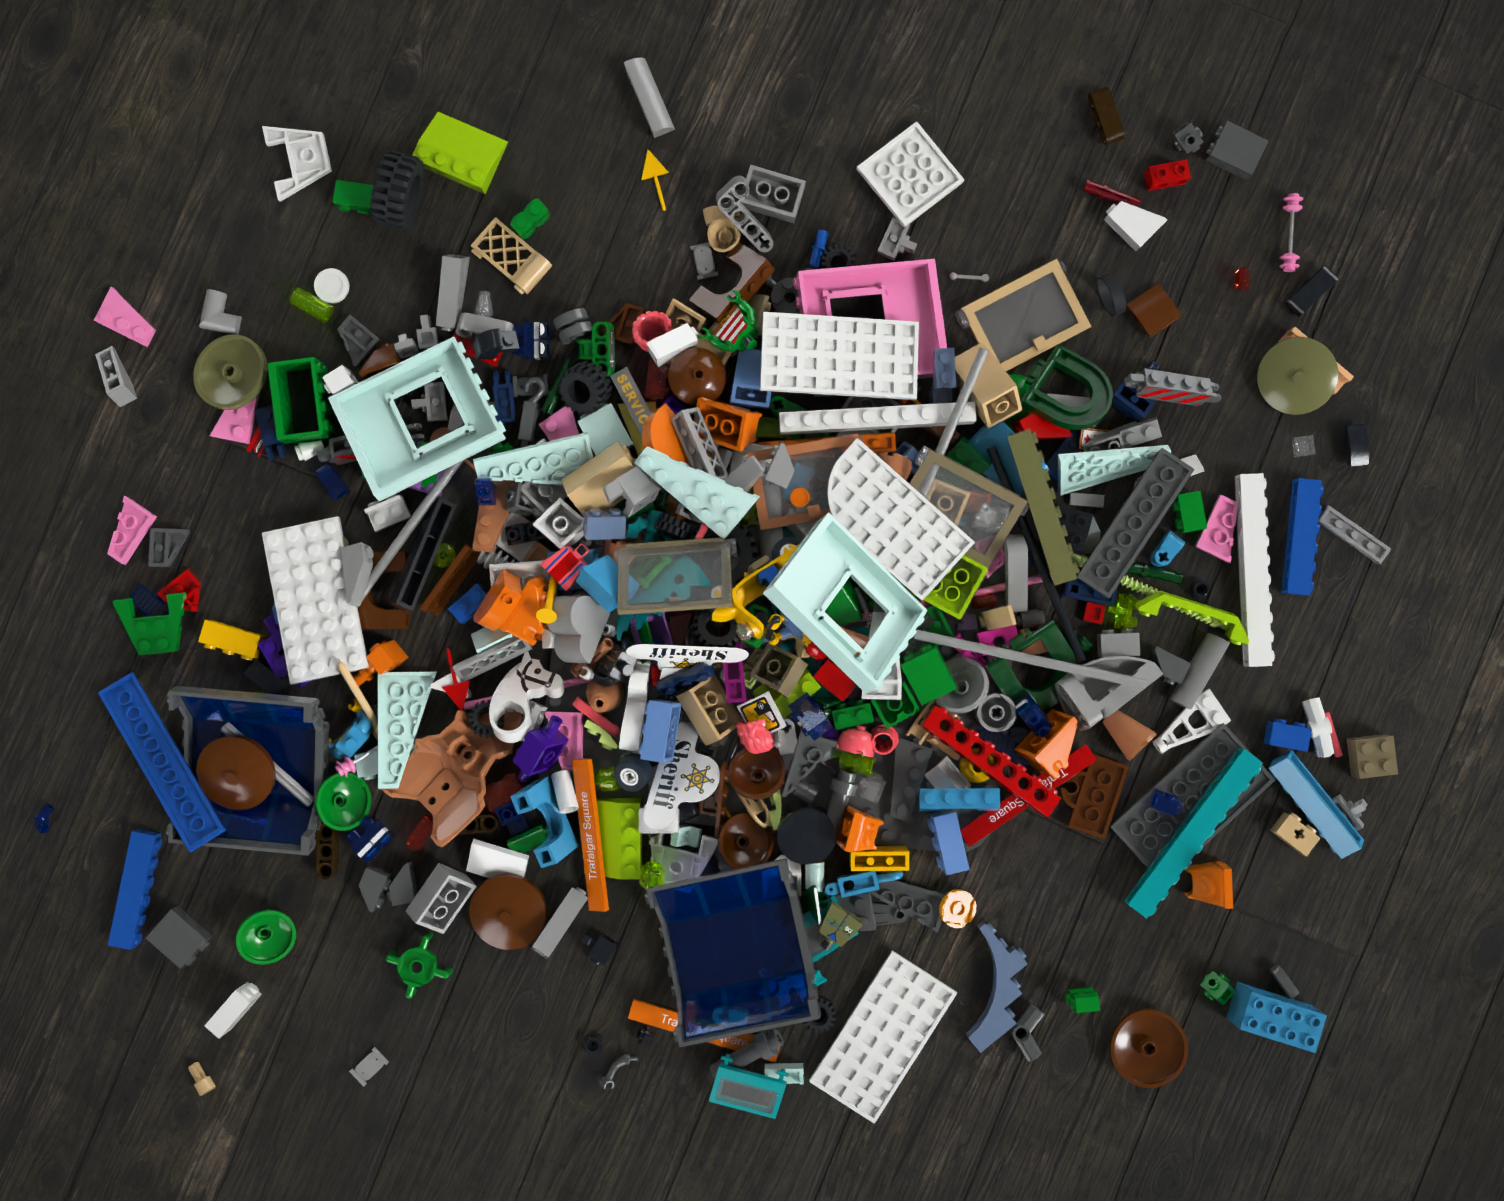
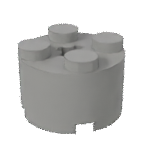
M987 693L984 701L974 709L976 721L986 730L992 732L1005 731L1013 725L1016 719L1015 704L1004 694ZM993 708H994V709H997V708H998V710H997L998 716H995V715L992 716V714H993L992 709H993Z

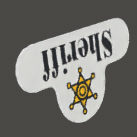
M637 644L626 650V654L629 657L658 661V667L661 671L662 668H692L703 662L710 666L715 662H740L749 656V653L744 649L730 647Z
M681 721L678 725L673 761L659 762L643 816L645 824L651 829L662 830L667 828L673 822L680 803L705 800L713 794L719 784L720 771L716 762L710 757L698 754L695 751L698 732L691 722Z

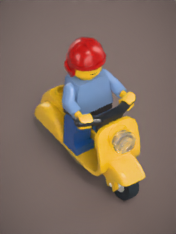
M783 538L774 545L772 550L773 561L768 563L769 557L763 556L749 565L742 581L736 586L732 584L733 607L708 609L712 613V621L727 622L734 619L737 623L738 629L736 633L738 637L747 642L751 640V637L760 639L764 635L771 645H776L780 638L785 639L794 635L799 640L802 639L803 644L807 647L806 653L808 656L820 660L828 658L772 602L771 607L776 614H773L769 620L765 612H759L754 616L744 608L763 595L765 589L801 543L800 540L795 538ZM722 580L713 581L709 587L705 588L703 600L722 598ZM783 623L786 627L779 630V633L776 634L774 630Z

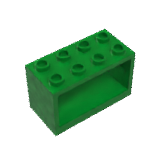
M315 357L267 363L277 440L289 445L332 439L333 433H335V425L331 422L333 408L331 403H329L328 396L330 394L323 385L325 381L322 378L328 374L327 366ZM311 369L319 431L294 434L287 372Z

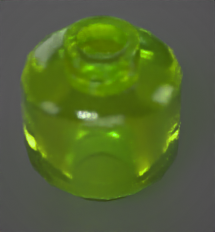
M441 543L433 564L441 568L449 567L456 558L454 548L449 544Z
M615 766L601 767L595 775V784L599 786L601 791H618L621 788L614 779Z
M647 862L641 867L639 884L646 891L649 887L663 885L665 869L658 862Z

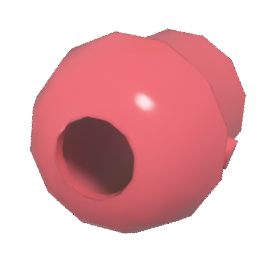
M881 724L871 731L873 735L872 748L876 753L887 755L896 748L899 738L898 733L893 727L886 730L884 725ZM885 734L890 738L887 741H882L879 739V735Z

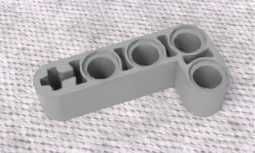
M735 176L716 194L717 205L759 251L768 252L773 248L772 237L767 229L741 203L749 194V185L743 176ZM738 184H744L742 190L735 189ZM724 197L730 198L728 203H721ZM737 211L743 212L740 217L734 216V213ZM749 225H755L753 230H747ZM759 235L764 241H766L765 243L763 241H760Z
M1011 534L1006 537L1002 544L1005 555V606L1011 605L1013 612H1026L1028 607V547L1023 534Z

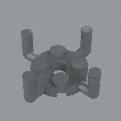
M770 275L764 283L773 289L771 303L775 310L774 312L801 314L800 308L797 309L796 307L798 290L794 289L793 278H785L776 283L771 279L772 275ZM792 293L795 296V301L792 303L786 302L784 299L785 295Z

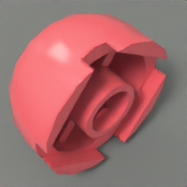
M857 725L855 728H847L843 730L838 738L836 748L854 754L863 753V756L874 757L875 753L872 748L873 735L866 731L867 727Z

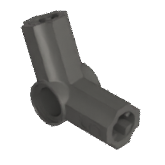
M1031 1003L1019 1019L1015 1021L1017 1024L1010 1029L1011 1035L1027 1062L1034 1061L1042 1054L1031 1032L1045 1015ZM1024 1028L1022 1035H1016L1017 1029Z

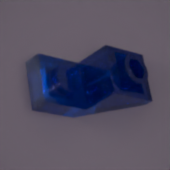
M512 800L494 808L503 826H507L512 837L530 829L524 814H517Z

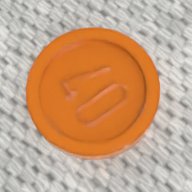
M796 488L791 492L790 500L794 506L804 507L808 504L810 495L806 489Z

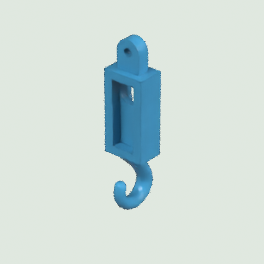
M861 871L837 877L838 881L828 883L825 886V892L828 895L841 894L843 898L879 890L878 883L898 880L902 878L903 872L892 871L887 874L876 875V871ZM852 880L854 888L845 890L843 888L845 881Z

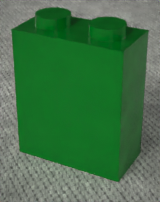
M935 643L922 646L920 651L914 654L912 652L907 653L900 660V666L921 705L957 689L956 681Z

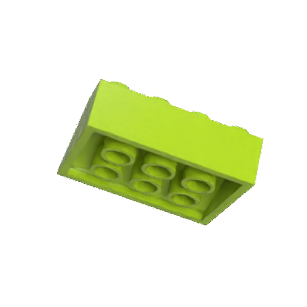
M437 112L419 139L413 156L419 157L423 161L425 169L486 194L508 141Z
M963 555L923 600L961 620L989 568ZM894 577L907 591L915 595L903 583H901L896 577Z
M596 798L605 877L641 879L642 833H639V808H642V798Z

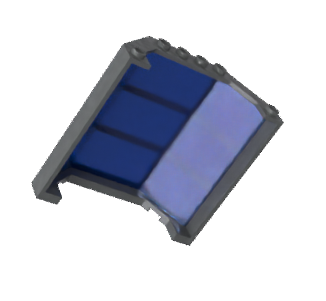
M175 686L169 690L166 697L169 710L173 711L178 707L184 717L182 722V730H184V738L182 740L184 759L197 781L196 767L200 753L211 741L225 735L221 728L229 722L244 736L261 744L267 750L272 760L314 797L311 805L306 806L276 779L274 787L267 798L259 805L246 810H233L222 807L207 796L226 831L202 846L309 855L315 849V832L320 829L322 822L316 812L315 798L320 785L328 778L329 724L323 720L325 718L323 709L318 708L319 699ZM171 821L166 828L168 843L184 844Z
M787 858L653 886L647 889L645 900L647 905L650 904V909L655 908L660 920L661 927H659L661 938H664L665 946H663L665 958L668 957L669 960L667 971L669 977L673 979L671 990L673 996H676L678 1025L675 1027L676 1030L673 1031L675 1042L679 1043V1047L820 1019L821 1012L818 1004L817 985H813L812 982L815 981V968L797 888H792L791 885L794 883V879L789 870Z

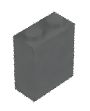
M1227 121L1223 126L1219 125L1214 134L1217 138L1207 148L1206 153L1208 156L1205 161L1247 180L1252 176L1269 141Z
M176 906L164 916L146 939L181 969L186 965L190 966L197 959L195 955L208 947L210 944L208 940L212 935L179 906Z

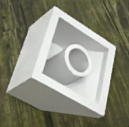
M561 498L533 523V526L560 550L565 546L576 544L584 536V518Z

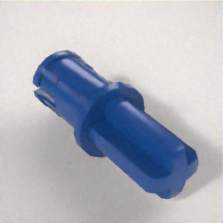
M817 230L814 245L811 246L813 251L809 267L814 269L820 267L823 253L826 250L825 245L829 233L825 230Z

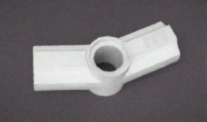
M1320 698L1303 701V708L1308 720L1307 728L1312 729L1310 737L1313 739L1316 756L1329 757L1334 754L1330 735L1332 734V727L1328 717H1325Z

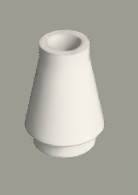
M322 440L302 442L295 446L300 461H306L317 455V451L325 449Z

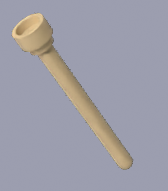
M339 662L337 668L372 723V733L378 740V729H376L378 719L343 662Z

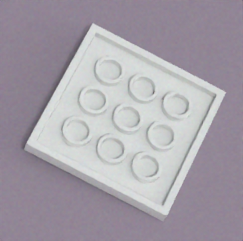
M915 122L857 166L858 172L903 227H906L964 182L963 177L918 122Z

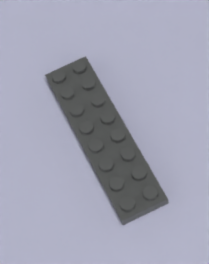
M1161 448L1080 569L1077 578L1106 598H1110L1195 469L1164 448Z

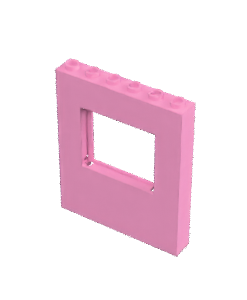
M935 259L798 271L796 278L793 279L794 289L798 290L796 307L797 309L800 308L801 314L832 316L830 299L881 294L885 320L919 322L917 379L933 377V349L947 348Z

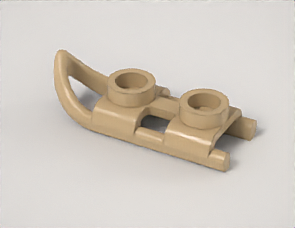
M935 700L925 705L906 733L907 736L911 733L919 738L918 744L920 745L929 733L917 723L921 718L925 717L930 710L929 706L936 702Z
M737 793L754 821L762 828H767L770 813L764 801L758 799L755 802L753 799L742 797ZM765 810L766 822L762 823L757 818V815Z

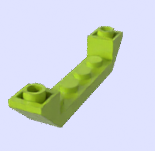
M1161 590L1136 602L1134 605L1139 610V614L1150 617V614L1157 616L1162 603L1170 608H1173L1174 605L1181 607L1180 610L1186 613L1198 612V616L1205 619H1210V617L1217 618V622L1228 625L1225 635L1230 639L1231 643L1241 645V643L1249 644V639L1239 618L1231 612Z

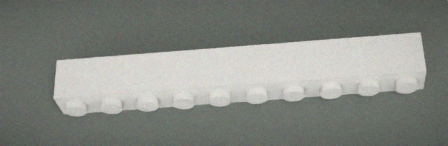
M975 401L966 403L957 425L974 424L976 422ZM956 403L780 412V435L946 426Z
M1263 473L1235 476V496L1238 503L1237 540L1241 624L1249 639V644L1242 643L1243 666L1245 667L1272 666L1275 657L1274 651L1271 648L1274 636L1270 626L1273 616L1272 612H1270L1272 596L1269 593L1271 576L1268 574V566L1270 565V556L1267 554L1269 537L1266 535L1268 517L1265 516L1267 498L1264 496V489H1266L1267 483Z

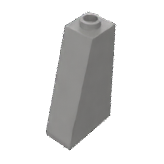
M455 254L442 256L436 326H441V330L453 331V328H457L462 311L470 260L468 256Z
M579 887L576 889L571 888L531 949L546 959L549 958L587 901L588 897L585 896L586 892Z

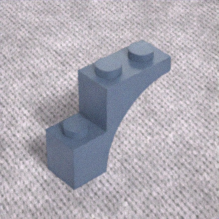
M954 348L933 349L934 369L932 385L928 391L929 404L952 403V388L956 387Z

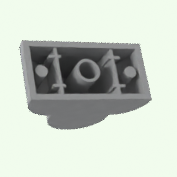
M584 589L576 591L572 596L554 597L552 610L556 613L557 619L555 622L547 624V626L556 634L554 648L557 656L564 662L591 663L610 613Z

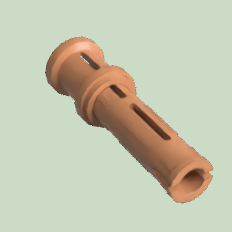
M609 638L603 639L597 646L591 663L572 664L570 669L573 676L581 679L579 674L585 676L587 670L582 668L584 666L591 670L595 668L596 662L614 647L613 641Z

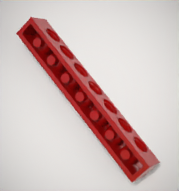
M939 705L938 707L932 706L919 724L921 728L1042 817L1050 816L1061 800L1054 788L1050 786L1045 787L1041 784L1042 780L1039 777L1026 773L1027 769L1019 763L1014 764L1010 761L1011 757L1002 751L999 753L994 749L996 746L988 740L984 742L979 738L980 734L971 728L969 730L963 726L964 722L957 717H950L944 707ZM942 720H945L948 724L946 731L940 728ZM957 732L963 734V741L960 743L956 740ZM974 743L979 746L977 754H974L971 750ZM989 755H992L995 759L993 765H989L987 762ZM1006 766L1010 769L1008 777L1003 775V769ZM1021 778H1024L1026 782L1024 788H1020L1018 784ZM1037 789L1041 792V797L1038 800L1034 797V792Z

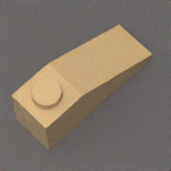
M1011 605L980 612L981 616L978 617L980 626L985 631L1016 624Z

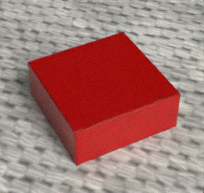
M1085 602L1082 621L1102 624L1106 606Z

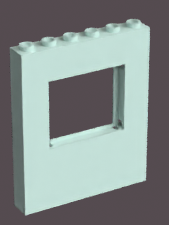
M455 337L443 341L328 398L369 487L379 502L506 439L503 434L506 429L501 421L497 422L495 416L498 414L493 404L489 406L487 400L490 398L485 389L481 390L479 384L482 382L477 373L473 374L471 369L474 366L469 357L465 358L463 353L466 350L462 342H457ZM442 377L465 425L417 449L394 399Z
M827 513L816 522L763 592L782 613L866 694L872 690L877 691L883 685V678L890 674L892 671L891 666L900 659V652L906 649L909 644L907 641L916 634L917 631L915 629L925 620L923 617L928 611L830 513ZM849 576L887 613L864 649L825 613V610Z

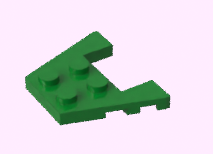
M186 592L166 595L169 614L136 618L132 598L112 601L139 655L168 653L179 650L182 630L180 625L182 616H184L185 609L183 605L187 596Z

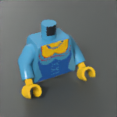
M354 699L355 705L349 704L348 708L356 712L357 717L333 743L329 738V753L336 759H342L346 755L350 758L369 738L372 731V723L356 699Z

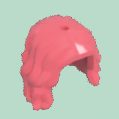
M648 311L646 314H641L632 323L634 342L646 352H648L647 342L673 330L672 322L668 315L663 312L658 313V311Z
M741 719L736 724L740 743L750 753L759 754L767 752L774 747V733H770V731L765 729L766 721L764 719L749 721L748 723Z

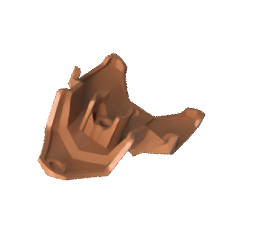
M458 710L455 720L440 734L415 739L416 747L408 757L399 788L381 790L392 798L420 801L433 815L431 839L437 846L444 847L481 813L485 807L483 798L486 794L485 776L496 759H502L513 753L515 743L503 742L496 736L492 737V735H489V738H486V735L479 737V734H474V731L470 728L469 713ZM515 710L511 712L506 711L502 730L510 731L520 727L523 721L522 714ZM484 713L480 716L479 721L481 724H491L489 713ZM449 784V789L444 791L445 785ZM435 798V804L431 805V800Z

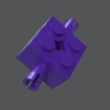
M274 615L268 616V619H263L271 635L266 640L258 643L276 678L288 675L280 627L279 624H276ZM311 681L298 683L301 688L311 683Z
M551 716L546 727L531 730L525 735V740L522 746L517 749L516 756L513 759V762L521 769L517 775L520 781L526 783L531 775L553 768L569 741L558 730L563 722L560 717Z

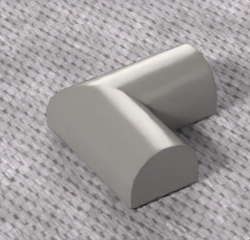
M211 289L206 290L199 323L200 328L238 335L242 317L224 313L227 294Z

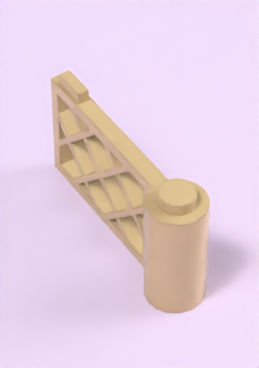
M496 217L471 244L473 248L471 252L479 259L484 257L515 284L514 288L521 295L523 293L528 295L552 267V264L545 257L536 252ZM498 224L502 228V235L492 236V229ZM514 238L516 240V247L506 248V239ZM502 239L503 248L493 249L492 240ZM489 240V250H481L477 247L482 241ZM520 250H528L532 253L527 259L520 260ZM516 251L517 260L507 261L506 252ZM503 252L504 261L495 262L493 260V253ZM517 264L518 270L513 276L507 272V265Z

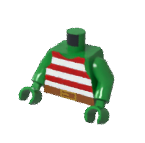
M732 290L736 294V299L734 300L730 295H727V299L730 302H736L738 305L735 304L728 312L727 317L723 318L712 332L714 336L710 334L708 329L701 328L707 332V335L705 337L698 335V337L702 340H709L710 344L721 351L734 352L738 349L743 352L746 348L753 350L757 346V341L754 338L759 333V329L756 326V312L745 300L741 299L739 291Z

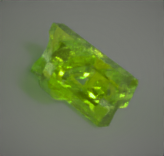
M1119 594L1117 607L1109 606L1108 612L1116 613L1114 628L1130 629L1137 627L1138 619L1137 617H1132V609L1138 610L1134 605L1140 600L1134 598L1135 595Z
M847 751L841 754L839 764L842 765L843 769L872 777V767L876 762L875 757L863 756V754H854Z

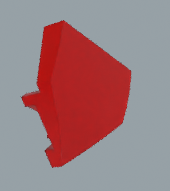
M188 568L157 594L168 605L166 595L186 592L187 596L186 600H184L183 608L197 612L201 582Z

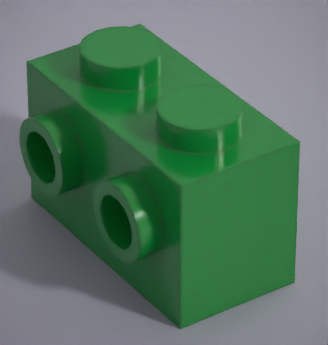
M336 180L333 203L340 211L350 212L351 209L357 210L360 214L368 215L371 212L370 203L373 185Z
M1201 491L1177 495L1171 505L1173 511L1176 512L1175 527L1179 530V534L1207 529Z
M859 698L852 703L847 704L844 702L832 707L836 730L874 722L870 699Z

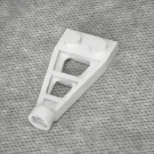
M1206 689L1200 694L1192 710L1184 708L1152 743L1157 751L1163 754L1172 747L1210 734L1222 723L1226 725L1231 720L1211 690ZM1195 710H1199L1206 720V724L1197 729L1192 728L1188 722L1189 717ZM1183 723L1188 730V734L1177 739L1173 734V730Z

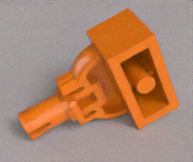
M385 640L381 644L377 643L369 649L371 653L366 656L369 661V668L359 670L353 676V679L359 687L366 680L374 679L376 672L382 675L392 671L409 657L395 640L389 642Z

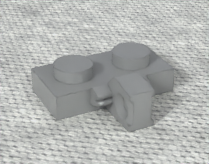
M893 217L877 250V254L893 261L898 252L903 253L906 251L913 254L917 243L910 241V237L906 235L910 224L903 227Z
M433 382L425 384V394L421 395V399L411 400L412 408H422L423 412H427L428 422L448 421L445 383Z
M1341 794L1332 798V801L1356 831L1363 829L1364 824L1359 817L1362 815L1361 812L1365 811L1368 806L1365 800L1361 799L1355 803H1352V801L1346 802Z

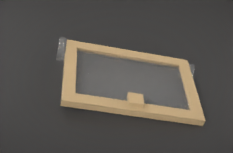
M1057 259L955 312L960 326L963 329L969 326L977 343L983 342L1005 371L1091 327L1064 274L1066 266L1062 261L1058 262Z

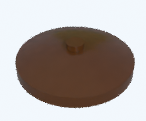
M230 734L214 739L202 750L197 761V778L202 790L212 801L228 809L246 810L259 805L271 793L275 784L276 771L271 756L261 744L243 735Z
M499 874L485 880L475 891L469 907L470 921L478 936L489 945L504 950L519 949L529 945L540 935L547 919V905L539 888L527 878L516 874Z
M1144 1008L1128 1013L1115 1025L1110 1036L1109 1053L1114 1067L1125 1080L1139 1087L1156 1088L1170 1083L1181 1073L1188 1057V1042L1182 1027L1170 1015L1157 1009Z

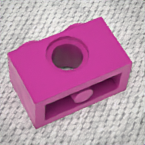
M1015 624L975 633L977 643L995 646L994 639L999 636L1002 638L1003 644L1006 643L1010 647L1011 645L1008 641L1018 635ZM986 655V659L995 657Z

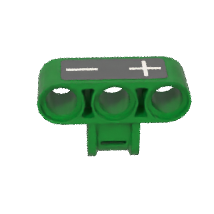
M607 321L596 322L592 327V340H577L579 344L577 359H592L596 367L604 364L607 368L606 377H610L615 371L614 326ZM602 325L606 328L605 335L600 331ZM602 345H605L606 347L605 354H602L601 352Z

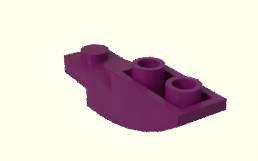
M720 626L721 637L728 634L726 626ZM739 638L734 648H741V638ZM743 661L723 662L727 703L746 702Z

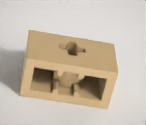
M1283 812L1270 831L1299 854L1307 857L1320 840V837L1316 835L1317 831L1309 825L1304 826L1300 823L1302 819L1294 813L1287 814Z

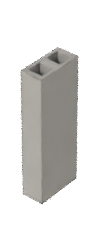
M1071 492L1069 505L1103 508L1104 495Z

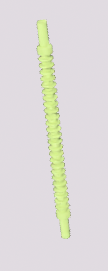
M1075 553L1070 555L1072 561L1077 562L1079 567H1082L1088 559L1084 555L1079 556ZM1125 575L1120 582L1122 586L1126 585V588L1131 587V590L1136 589L1137 593L1141 592V595L1146 594V597L1158 592L1157 588L1153 590L1152 586L1148 587V584L1143 585V582L1138 583L1137 579L1133 580V577L1128 578V575ZM1174 605L1176 611L1181 609V607ZM1194 611L1190 614V617L1200 618L1201 622L1205 621V624L1209 623L1214 628L1219 627L1227 630L1228 625L1217 622V618L1210 617V619H1205L1198 616L1199 613Z

